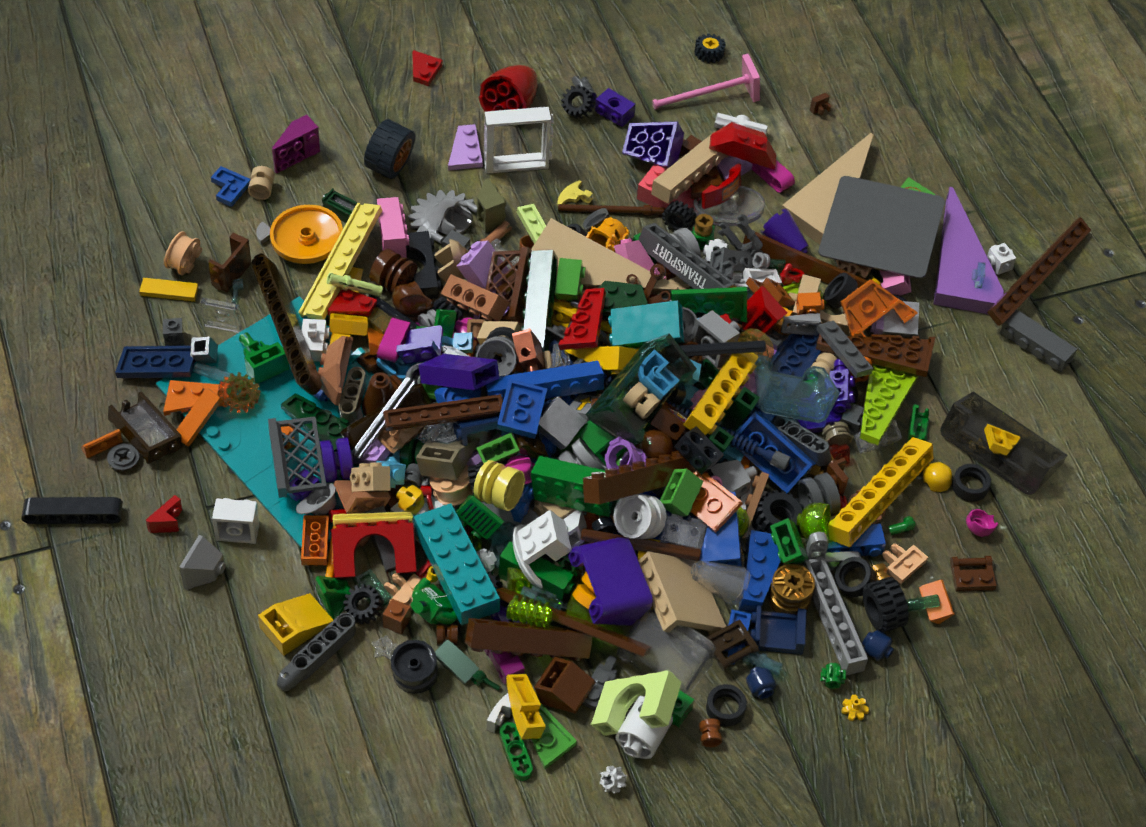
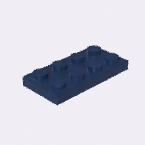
M125 346L115 374L117 378L191 377L196 361L190 356L191 346Z

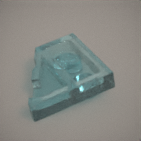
M523 586L520 594L560 610L563 602L555 599L557 595L547 591L543 594L544 590L536 586H532V589Z

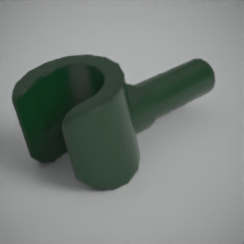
M482 670L472 675L471 681L475 685L479 686L484 682L499 691L501 686L489 680Z

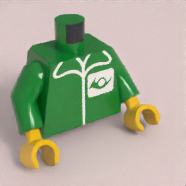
M431 566L426 578H423L412 591L413 601L410 606L415 613L419 614L430 624L450 625L458 620L447 595L430 583L438 580L437 575L432 573L434 569Z

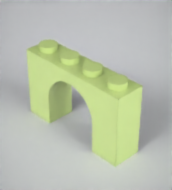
M670 671L606 681L591 725L604 736L617 734L630 706L639 696L645 695L639 718L651 728L668 726L682 682Z

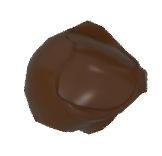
M415 281L399 285L394 289L392 300L395 309L413 321H417L418 315L426 314L434 306L433 301L422 293Z

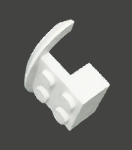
M551 510L526 526L517 525L513 532V550L518 565L529 582L538 588H542L541 580L535 575L529 564L544 554L557 561L572 551L565 521Z

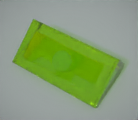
M508 568L507 589L530 597L531 583L523 572L519 569Z

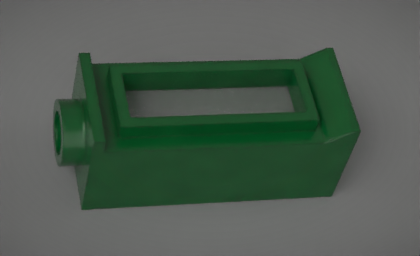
M334 188L322 198L323 207L334 212L345 223H347L358 203L334 191Z

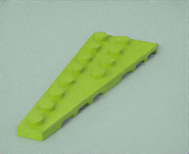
M872 364L873 372L868 377L860 439L878 445L919 376Z

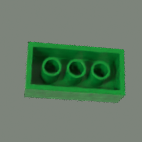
M539 456L531 471L534 500L610 517L617 500L603 504L584 502L583 478L591 476L592 472H605V470Z

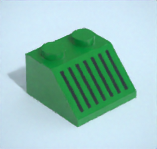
M469 495L456 511L463 527L466 525L473 529L471 533L479 540L482 537L487 540L504 522L473 495Z

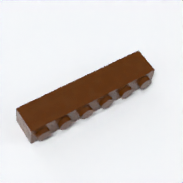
M469 618L465 643L472 651L483 652L484 649H487L497 654L509 651L511 654L522 656L523 653H530L534 657L550 655L551 658L557 657L562 659V656H565L571 660L581 661L582 658L589 659L593 637L568 627Z

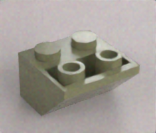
M489 178L485 179L477 197V222L483 231L487 233L495 230L506 218V200L503 196H500L496 185L492 184Z

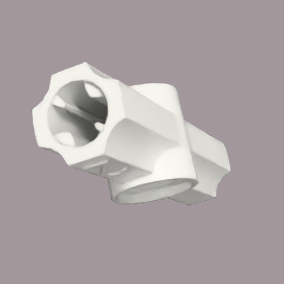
M721 113L717 114L714 127L721 129L733 122L764 132L765 135L768 129L767 125L752 122L745 115L733 117Z

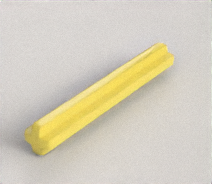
M412 512L334 514L333 526L339 524L356 526V523L377 525L376 522L389 521V524H397V520L405 519L412 523L413 514Z

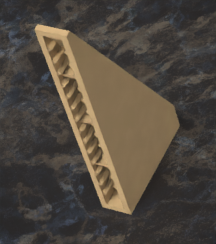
M872 133L868 134L782 205V210L787 208L790 211L800 231L819 245L840 178L851 176L861 179L874 135Z
M552 218L531 249L532 251L554 250L558 257L557 273L560 258L582 260L583 267H586L585 278L581 279L583 290L598 288L604 281L627 283V276L634 274L638 277V285H642L644 291L651 277L649 270ZM631 277L629 282L634 283L635 277ZM662 278L657 281L651 294L660 295L662 291L671 293V290H679L677 285Z

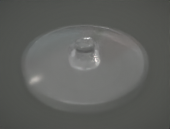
M740 186L730 199L711 208L703 209L702 198H694L693 209L696 216L700 214L710 215L713 218V225L719 226L720 223L726 222L729 226H737L736 223L740 222L737 216L741 214L746 215L748 224L758 220L764 213L765 200L757 191Z

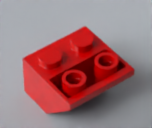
M761 286L747 300V322L742 321L743 329L754 341H758L787 312L766 288Z

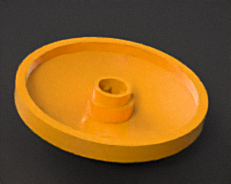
M299 205L282 212L273 221L270 228L271 245L274 251L285 260L299 264L316 263L328 258L343 227L338 216L331 210L318 205Z

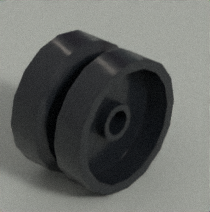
M408 640L398 645L393 651L390 659L391 669L397 686L404 692L411 694L423 693L431 689L439 675L436 653L432 646L424 641Z

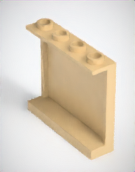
M650 551L638 560L652 594L653 608L664 632H670L677 625L708 630L709 635L726 627L698 561Z

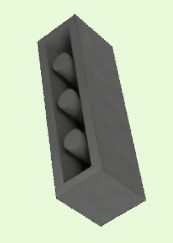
M1017 309L1002 324L1000 330L1004 337L1010 339L1060 373L1073 361L1077 351L1076 347Z

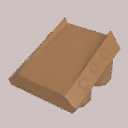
M384 426L377 439L390 452L395 454L426 429L427 426L386 431Z

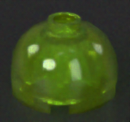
M814 502L807 505L803 509L802 514H798L797 525H800V531L805 538L808 539L815 532L828 534L827 522L830 521L831 517L830 505Z

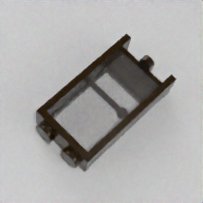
M143 392L138 393V404L131 407L130 402L124 400L120 412L113 405L108 407V420L120 429L121 433L144 457L147 464L181 449L182 435Z

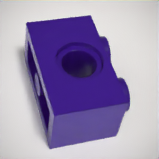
M608 88L596 98L595 112L623 127L634 117L636 104Z

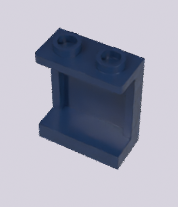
M499 415L451 423L453 435H456L457 441H460L463 446H468L467 435L496 429ZM496 429L501 437L509 434V432Z
M757 605L756 612H752L751 624H754V629H751L750 635L756 642L759 650L802 655L805 647L806 609L798 608L797 614L761 611V605Z

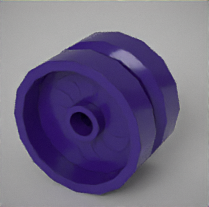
M338 438L336 440V451H334L330 440L319 441L326 483H334L337 480V470H339L342 480H350L351 468L354 467L348 438Z

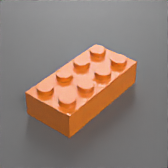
M303 515L302 565H327L329 516Z

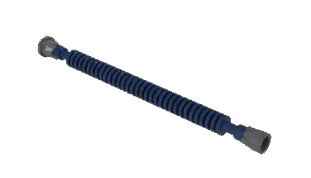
M580 359L579 361L576 360L574 364L586 362L584 361V359ZM612 374L604 380V384H606L605 389L614 391L616 394L622 392L621 387L628 383L627 381L623 382V379H619ZM662 399L659 404L662 406L665 401L668 402V400ZM675 403L672 405L687 418L691 414V411L686 410L684 407L677 406ZM723 426L722 429L734 437L729 446L731 445L733 448L736 446V449H740L742 452L745 450L746 454L750 452V456H753L754 453L764 457V460L770 462V465L783 471L786 470L791 459L790 456L777 450L776 452L770 449L765 450L758 446L759 442L755 441L754 443L753 439L749 441V437L745 438L744 435L740 437V433L736 434L734 430L731 432V429Z

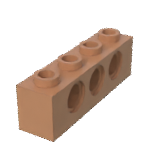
M452 274L440 293L447 297L446 299L453 305L458 303L457 306L465 311L469 308V312L476 316L482 314L481 317L488 321H492V319L500 321L510 303L501 296Z

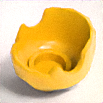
M941 462L931 463L923 470V481L929 485L931 491H946L952 486V471L949 466Z

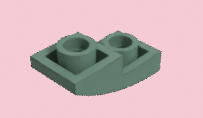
M448 639L435 651L437 660L446 669H449L463 684L479 670Z

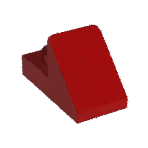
M174 495L146 519L147 529L150 533L179 531L178 522L175 518L183 510L181 499Z

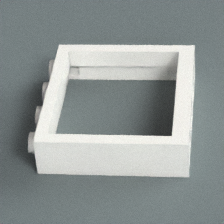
M549 107L485 112L484 164L486 174L549 169V160H552L550 149L553 148L552 139H550V137H553V127L551 125L554 124L553 114H550ZM542 123L541 153L494 156V127Z

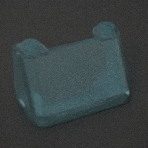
M757 355L759 358L755 362L757 367L754 370L757 396L760 397L758 406L762 412L820 423L827 419L840 392L825 368L812 366L806 369L802 377L771 371L773 367L772 360L767 356Z

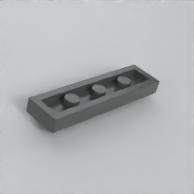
M835 321L818 325L817 331L855 378L872 374L873 367Z

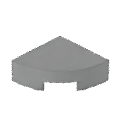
M261 222L256 230L257 239L261 245L270 239V227L264 222Z

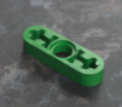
M512 722L504 723L500 727V740L513 775L519 781H526L531 778L533 771L530 757L523 739L519 735L516 724ZM507 730H509L511 733H513V736H512L513 741H511V742H510V737H509V735L506 734V731H507ZM518 747L522 750V753L514 756L510 753V750ZM522 761V766L526 769V773L519 771V762Z

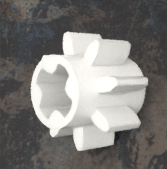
M481 549L476 552L487 573L495 568L494 562L497 561L494 552L487 551V549Z
M608 766L606 768L607 771L600 773L602 775L600 784L605 788V792L612 791L613 793H618L621 787H626L627 775L621 771L622 767L614 768V766Z

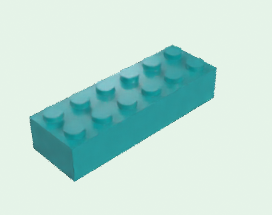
M450 503L413 516L414 531L460 624H467L469 618L480 619L499 612L500 597L452 504Z

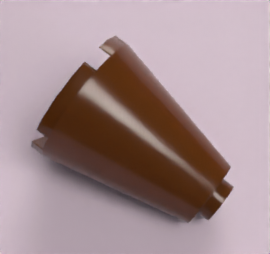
M376 373L371 377L362 401V410L365 416L387 403L396 392L387 374Z

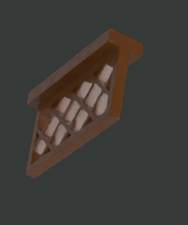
M521 247V250L493 251L485 289L490 292L497 290L498 295L506 299L504 295L511 289L513 290L512 296L507 300L510 302L508 305L510 307L509 315L502 316L500 321H514L524 324L523 310L526 309L525 292L528 290L526 277L529 275L528 259L531 258L532 251L528 247ZM516 256H520L519 262L513 265L511 261ZM498 257H504L506 260L498 266ZM510 264L512 268L504 275L501 270ZM516 272V278L510 282L508 278ZM500 273L502 277L494 283V277ZM506 281L509 285L500 291L498 287Z

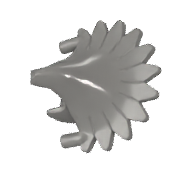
M439 190L436 196L427 193V200L417 199L419 206H411V211L414 213L408 216L409 220L414 221L410 224L411 228H419L417 232L429 231L430 238L442 244L445 238L437 232L439 231L446 235L451 230L460 234L463 233L474 221L473 215L469 210L477 214V205L474 204L473 199L465 200L464 193L455 197L454 190H451L447 195L442 190Z

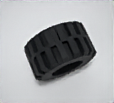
M777 490L772 493L768 492L765 496L761 497L752 519V526L756 528L755 531L772 534L770 526L781 521L772 515L775 514L784 520L789 518L795 522L798 532H800L806 519V511L803 510V504H799L800 500L793 498L792 494L788 495L785 491L779 493Z
M887 577L865 584L863 588V603L866 614L876 630L884 633L907 625L909 620L907 600L895 579Z

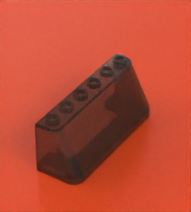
M974 391L953 403L940 428V432L946 440L1027 495L1037 492L1064 463L1068 456ZM987 424L1020 436V440L1007 456L1001 453L995 454L989 449L984 432Z

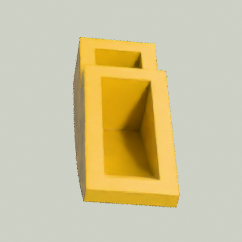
M527 674L507 675L510 706L521 739L541 738L546 726L538 711L541 704Z

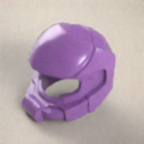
M621 436L610 441V446L605 454L607 469H619V466L616 464V454L623 448H627L628 451L623 455L620 465H632V462L636 461L646 462L647 459L643 450L636 448L633 443L624 440Z

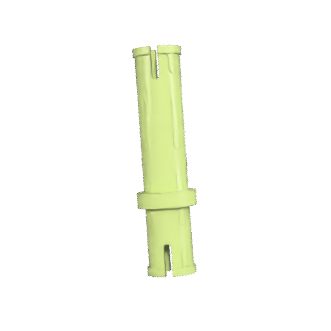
M329 273L326 280L328 285L338 286L343 290L350 289L380 297L383 288L381 285L352 279L348 275L340 276Z

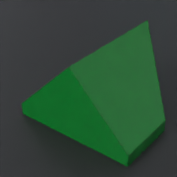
M317 576L315 578L317 594L327 613L334 620L346 607L344 605V600L347 601L345 595L351 594L349 592L351 588L346 579Z

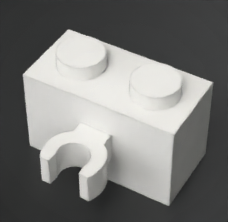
M303 319L302 333L313 361H321L322 353L326 354L328 343H326V339L330 338V328L326 326V320Z

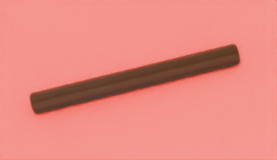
M582 529L581 532L582 541L594 543L613 538H627L630 540L634 550L650 551L698 561L701 556V550L698 548L641 538L632 539L623 535L590 529Z

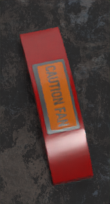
M737 163L729 170V177L718 187L710 185L702 192L703 209L711 208L727 201L738 191L741 185L740 163Z

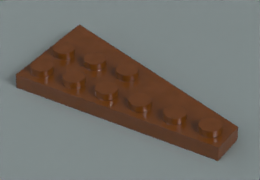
M862 334L847 336L863 356L871 359L872 364L917 376H927L935 337L920 339L919 336H912V339H906L900 335L872 334L871 337H862ZM819 335L816 349L836 354L823 337Z

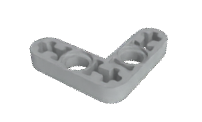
M824 532L812 533L808 538L805 550L808 560L824 556L830 571L836 570L839 564L847 558L861 557L860 553L855 551L826 553L828 539L827 534Z

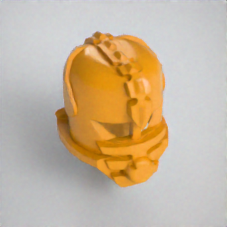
M609 217L604 219L598 228L592 226L586 237L615 252L614 246L621 244L620 240L628 239L630 232L620 221Z

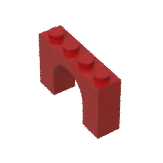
M405 519L397 520V524H389V521L376 522L377 525L369 526L368 523H356V527L349 528L348 524L336 525V529H331L335 578L356 577V547L361 540L371 535L385 537L392 543L395 552L397 574L416 573L413 523H409V520Z

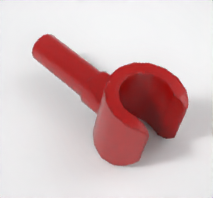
M421 486L420 489L423 492V497L427 498L429 511L433 510L431 487Z

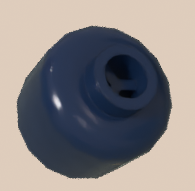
M878 630L873 633L870 631L862 642L865 653L876 661H881L884 657L888 659L894 650L891 647L892 639Z
M755 667L750 670L746 683L752 696L759 699H766L772 696L776 689V682L771 671L761 667Z

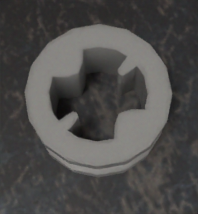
M757 252L752 260L753 266L766 269L770 264L769 255Z

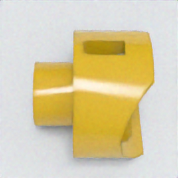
M411 485L408 488L402 487L397 492L396 498L399 499L398 507L405 512H412L413 515H416L425 504L422 490L415 485Z

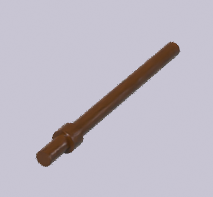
M558 204V211L595 212L601 208H606L608 213H634L650 216V214H662L665 210V207H651V205L638 207Z

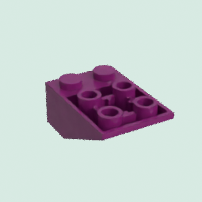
M307 114L292 121L272 147L275 173L286 170L288 167L320 152L318 126Z

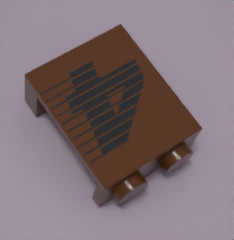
M234 232L229 237L231 256L223 265L211 259L208 261L211 285L224 292H228L252 264L249 239Z

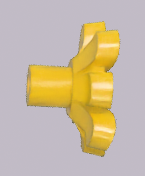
M852 695L850 700L845 699L842 702L844 707L841 711L843 714H849V721H854L856 716L858 720H863L864 714L869 713V708L865 706L866 700L864 698L858 699L857 695Z

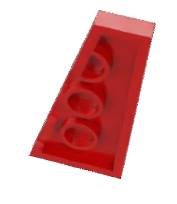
M605 288L585 290L577 306L578 311L576 314H573L572 322L569 328H566L563 340H560L558 344L560 350L596 348L598 346L606 296Z

